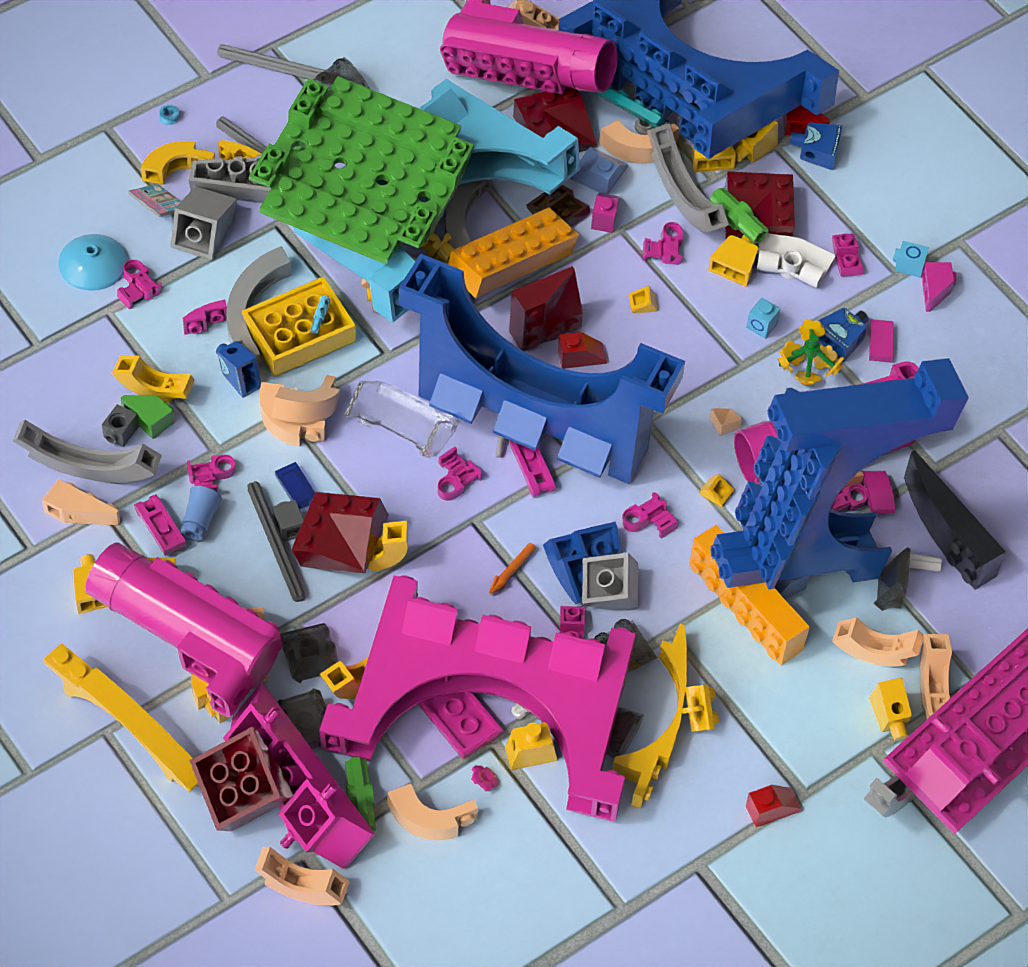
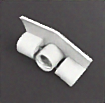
M768 233L765 239L758 245L756 270L780 273L786 279L796 278L817 288L830 268L835 255L801 238Z

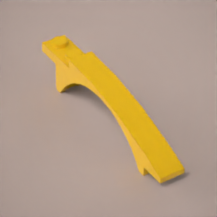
M683 624L679 625L672 643L662 641L661 651L658 656L670 673L677 692L678 709L672 723L650 745L636 752L616 756L613 762V771L620 773L621 776H625V779L637 783L631 805L638 808L642 807L644 800L649 801L653 787L650 784L652 779H658L661 768L667 770L679 732L682 716L681 708H683L687 683V643L685 625Z
M60 643L43 659L44 664L62 678L64 691L69 697L76 696L89 700L113 716L144 746L171 782L175 780L189 793L199 785L190 764V760L193 758L155 719L97 667L95 669L90 667L63 643Z

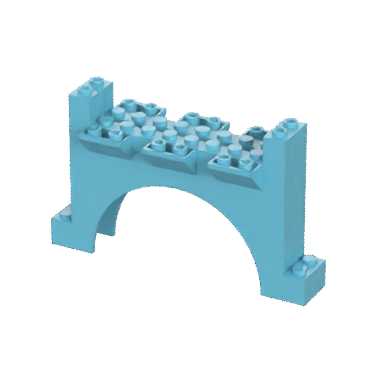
M448 79L436 85L431 90L432 99L419 108L461 125V131L457 138L474 144L465 173L459 185L483 180H506L533 186L550 195L580 170L577 137L558 126L542 138ZM378 180L377 184L386 185L388 184V182L385 180ZM420 197L418 198V200L421 202H426L427 200H429V198ZM293 227L296 234L369 282L374 311L394 323L409 310L399 306V287L415 263V260L406 253L401 244L396 253L392 254L386 265Z

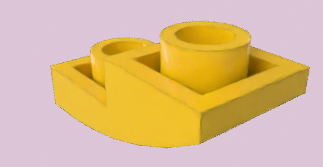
M225 140L218 142L219 157L222 160H230L241 156L243 158H253L256 155H262L260 152L243 144Z

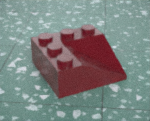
M566 87L563 94L543 91L514 99L513 117L515 121L538 136L544 138L547 133L559 126L578 138L579 152L588 150L589 147H597L591 123L578 90Z
M727 171L725 189L739 202L743 201L751 208L754 216L768 229V233L793 237L795 229L793 174ZM729 225L725 226V240L731 235L740 239L744 235L738 229L734 230Z
M573 266L512 291L509 333L522 351L536 348L541 343L557 339L559 334L574 332L582 327L583 310Z
M315 492L291 550L301 567L365 574L377 546L378 538L382 534L383 523H386L389 514L380 498Z
M255 727L239 733L190 760L217 831H233L288 802L293 796L285 774Z

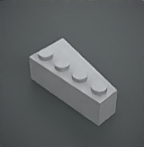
M256 155L253 158L234 157V159L230 160L218 158L192 161L189 176L191 190L197 186L236 199L263 202L271 188L249 180L251 172L262 155Z

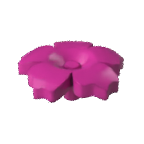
M475 765L471 769L473 771L471 780L474 784L480 785L485 792H490L492 788L499 785L498 779L494 776L495 773L490 768Z

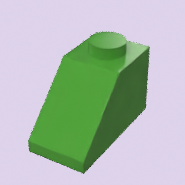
M123 395L120 397L122 407L137 413L139 427L152 439L174 424V410L167 401L163 402L158 396Z

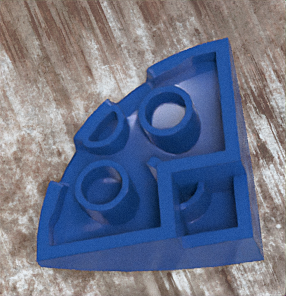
M616 521L576 530L569 535L549 539L543 544L557 579L575 605L582 603L583 558L617 554L620 550V539Z

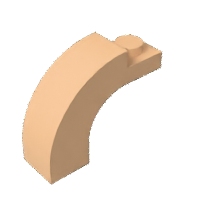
M619 120L601 128L599 144L613 156L634 163L654 162L651 155L653 148L648 135H641L628 130ZM673 123L670 127L677 143L679 128Z
M326 375L321 387L313 391H297L280 386L274 398L271 417L300 423L316 422L328 418L335 412L340 390L338 386H334L336 377Z
M261 382L259 394L261 418L265 427L273 436L282 442L299 447L301 439L312 442L325 441L326 426L323 420L300 423L272 418L274 398L280 386L285 387V385Z
M855 617L838 622L832 642L844 652L857 659L881 666H904L908 658L919 655L924 635L919 630L899 635L882 634L870 629Z
M924 634L920 659V692L922 710H925L927 719L950 699L948 678L952 649L949 634Z
M411 784L387 792V804L396 821L405 830L420 838L438 841L458 837L459 826L466 827L477 820L478 807L474 800L448 810H434L420 802Z
M271 847L262 848L255 871L266 879L264 884L269 888L292 899L316 905H342L350 882L334 869L311 870L300 867L288 861Z

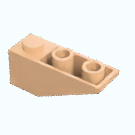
M514 0L508 6V8L520 10L523 22L526 25L554 30L559 28V18L529 0Z
M58 479L42 499L44 512L64 523L117 526L120 524L119 510L113 504H106L98 500L95 495L79 490L71 482L66 483Z

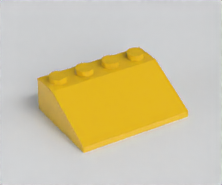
M324 276L242 310V315L259 352L274 377L356 342V325ZM321 296H327L330 298L327 312L318 333L313 334L310 330Z

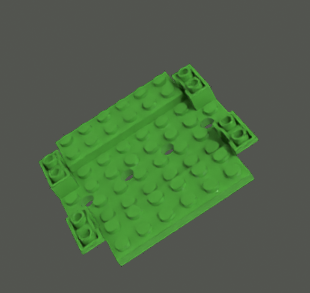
M337 76L329 91V86L308 78L289 109L288 123L274 145L268 144L249 176V180L271 188L260 206V213L386 265L392 254L398 250L401 242L417 248L426 245L463 178L474 148V144L457 138L461 131V125ZM301 146L305 150L297 152L293 148ZM343 163L346 167L340 169L335 164ZM385 180L388 182V184L379 185L377 184V181ZM427 197L430 201L421 202L418 198Z

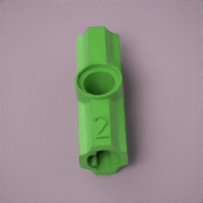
M724 187L718 188L713 192V195L709 198L710 201L723 205L728 224L732 229L740 230L753 244H759L765 239L768 229L754 216L751 208L745 202H739Z
M353 757L345 761L348 784L346 786L347 797L374 832L376 831L373 810L374 794L372 783L369 782L367 760L361 757Z

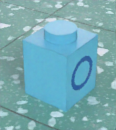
M902 241L901 248H896L893 261L897 262L894 271L920 278L929 247Z
M761 297L749 312L746 328L766 339L778 324L781 308Z

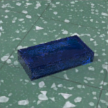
M296 462L275 471V476L291 501H296L299 509L311 504L315 491Z

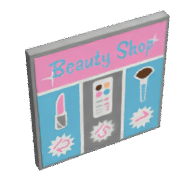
M158 184L129 190L127 193L158 217L174 214L175 208L181 202Z

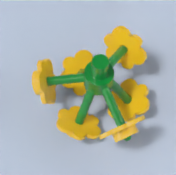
M806 319L803 325L798 328L801 333V339L805 341L804 346L801 347L800 344H795L789 340L785 343V347L778 351L781 356L777 358L779 366L783 370L788 369L790 373L793 372L790 364L798 366L805 359V356L808 357L806 371H798V374L794 376L801 384L807 386L821 381L820 376L811 372L812 361L815 362V367L819 370L825 367L830 368L825 374L827 377L830 374L835 376L837 373H840V369L843 367L841 364L844 359L843 357H840L837 362L833 363L838 355L833 351L832 346L827 345L824 347L820 345L818 340L820 336L825 334V329L821 326V322L817 320Z

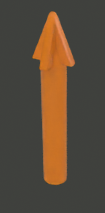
M528 543L499 576L495 575L489 594L505 588L504 584L536 550L534 544Z

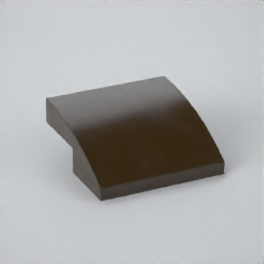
M563 184L550 195L543 192L526 205L532 215L550 207L570 227L590 213L589 205L575 198L573 190Z

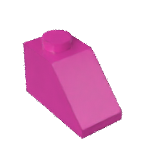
M604 193L596 195L591 229L613 233L620 196Z
M925 262L921 278L926 312L933 310L950 294L952 285H956L957 275L952 270V262Z

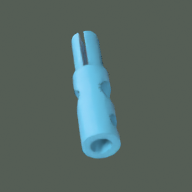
M321 296L310 330L313 334L318 333L330 303V298L327 296Z

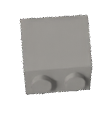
M629 553L583 558L582 604L610 610L638 608V562Z

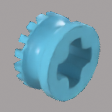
M172 104L163 105L159 110L160 121L165 125L175 124L179 119L178 108ZM166 113H168L169 115L173 114V116H172V117H171V116H165V114H166Z

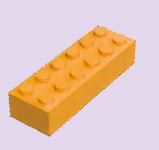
M549 207L452 250L448 265L464 271L467 291L475 298H478L571 255L579 234Z
M716 524L694 538L689 562L690 567L695 574H699L703 578L708 589L714 591L720 597L721 603L735 614L737 621L747 627L753 639L765 647L769 657L783 665L804 650L810 626L775 588L769 590L766 582L731 588L726 587L724 579L720 578L716 560L712 558L710 552L716 535L724 533Z

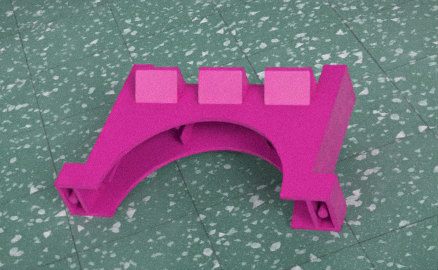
M394 575L353 709L342 703H336L335 705L328 703L320 728L322 749L351 757H361L371 761L375 748L387 729L414 706L428 699L450 693L480 692L491 694L522 706L542 723L548 724L549 731L562 751L568 771L569 796L566 810L616 822L625 776H621L620 773L613 770L605 772L603 767L633 655L636 633H632L626 628H611L606 649L605 644L596 639L589 638L585 640L566 632L562 634L556 633L554 642H551L546 637H531V626H527L522 621L511 622L503 620L497 615H482L480 624L472 619L460 620L458 619V609L454 608V606L448 603L436 604L426 598L418 597V581L407 575Z

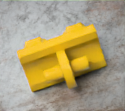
M432 233L427 244L422 246L428 252L426 256L448 264L451 252L454 250L449 244L452 239L449 233L445 234L441 242L440 238Z
M708 684L685 687L688 707L681 708L682 713H689L691 732L715 729L714 725L719 723V716L716 711H712L711 701H714L716 697L714 688L708 687Z

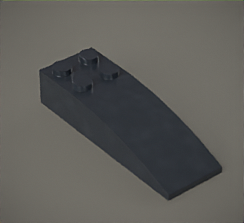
M915 450L912 451L904 475L911 500L928 533L945 555L948 563L955 567L963 580L976 590L997 577L1006 551Z

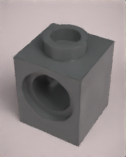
M117 404L102 423L103 437L111 444H118L124 447L139 427L137 413Z
M284 501L273 506V517L283 541L296 538L304 521L296 501Z

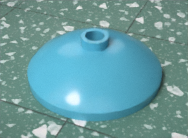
M88 234L73 239L63 248L59 256V270L64 280L73 287L88 291L101 290L112 286L121 279L127 257L124 248L113 238L101 234Z

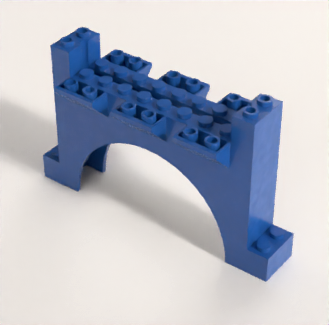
M593 0L559 19L558 30L589 34L613 40L617 47L618 60L611 86L619 91L630 80L635 84L634 101L636 99L647 106L646 109L650 111L652 109L659 111L664 115L662 118L664 121L668 120L673 111L681 116L679 133L694 143L693 148L708 159L800 105L818 115L835 104L839 70L808 49L797 55L780 60L743 62L715 57L684 43L670 31L663 20L672 9L681 4L682 0Z
M420 253L399 287V306L420 314L418 396L430 401V407L470 424L474 421L481 407H484L499 414L493 429L494 434L536 451L546 433L563 440L557 460L599 478L609 463L608 476L630 484L649 449L654 410L662 414L666 410L683 378L684 360L640 343L634 359L618 370L605 373H582L566 370L527 354L501 336L484 319L472 302L466 288L463 270Z
M950 358L922 361L914 378L799 392L791 387L786 389L785 394L774 395L771 405L768 407V418L773 422L777 430V438L772 435L766 437L757 461L754 463L755 475L759 477L762 486L753 481L747 482L739 504L735 509L736 519L740 521L743 531L717 534L710 548L711 556L716 560L719 567L720 578L724 579L727 588L766 582L770 590L774 589L779 580L846 571L853 583L879 579L892 553L891 547L877 548L870 532L876 518L875 512L844 513L832 510L831 506L848 481L878 457L915 439L953 430L969 397Z

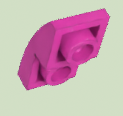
M854 233L832 235L833 249L840 276L863 275V266L858 255L859 246Z
M225 299L203 305L182 318L184 335L207 331L208 323H219L227 320Z
M863 471L864 477L862 481L868 492L866 501L871 513L875 512V514L880 515L895 513L893 492L886 471Z
M560 606L559 633H571L577 638L584 639L585 607Z

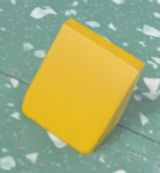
M649 286L628 294L632 313L658 311L656 294Z
M716 474L707 480L698 493L721 507L734 492V488L720 474Z

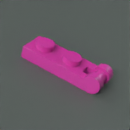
M510 440V447L528 484L531 496H538L543 491H554L555 483L539 448L537 447L535 451ZM542 478L544 482L537 483L536 479Z
M156 494L150 496L149 500L143 503L140 501L134 504L138 516L145 523L164 556L186 546V540Z

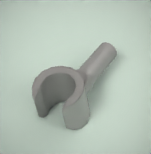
M496 435L498 438L496 457L501 458L505 438Z

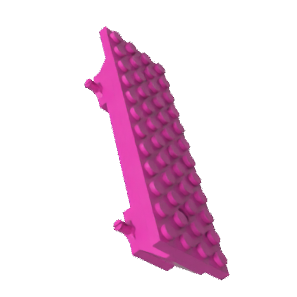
M1028 628L882 761L954 835L1028 766Z

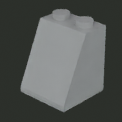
M195 186L175 208L170 247L212 260L234 220L237 199Z

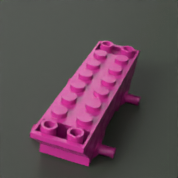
M260 683L232 717L231 728L223 739L227 741L239 733L255 727L285 774L293 794L288 802L280 805L281 811L278 814L285 822L288 830L280 844H283V848L288 849L296 840L306 852H314L342 869H346L375 833L265 685Z

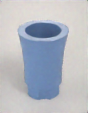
M193 486L190 488L189 501L182 521V536L196 542L203 540L214 513L222 501V497L218 492L204 486Z

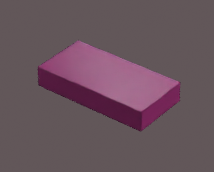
M871 319L869 361L892 363L893 321Z

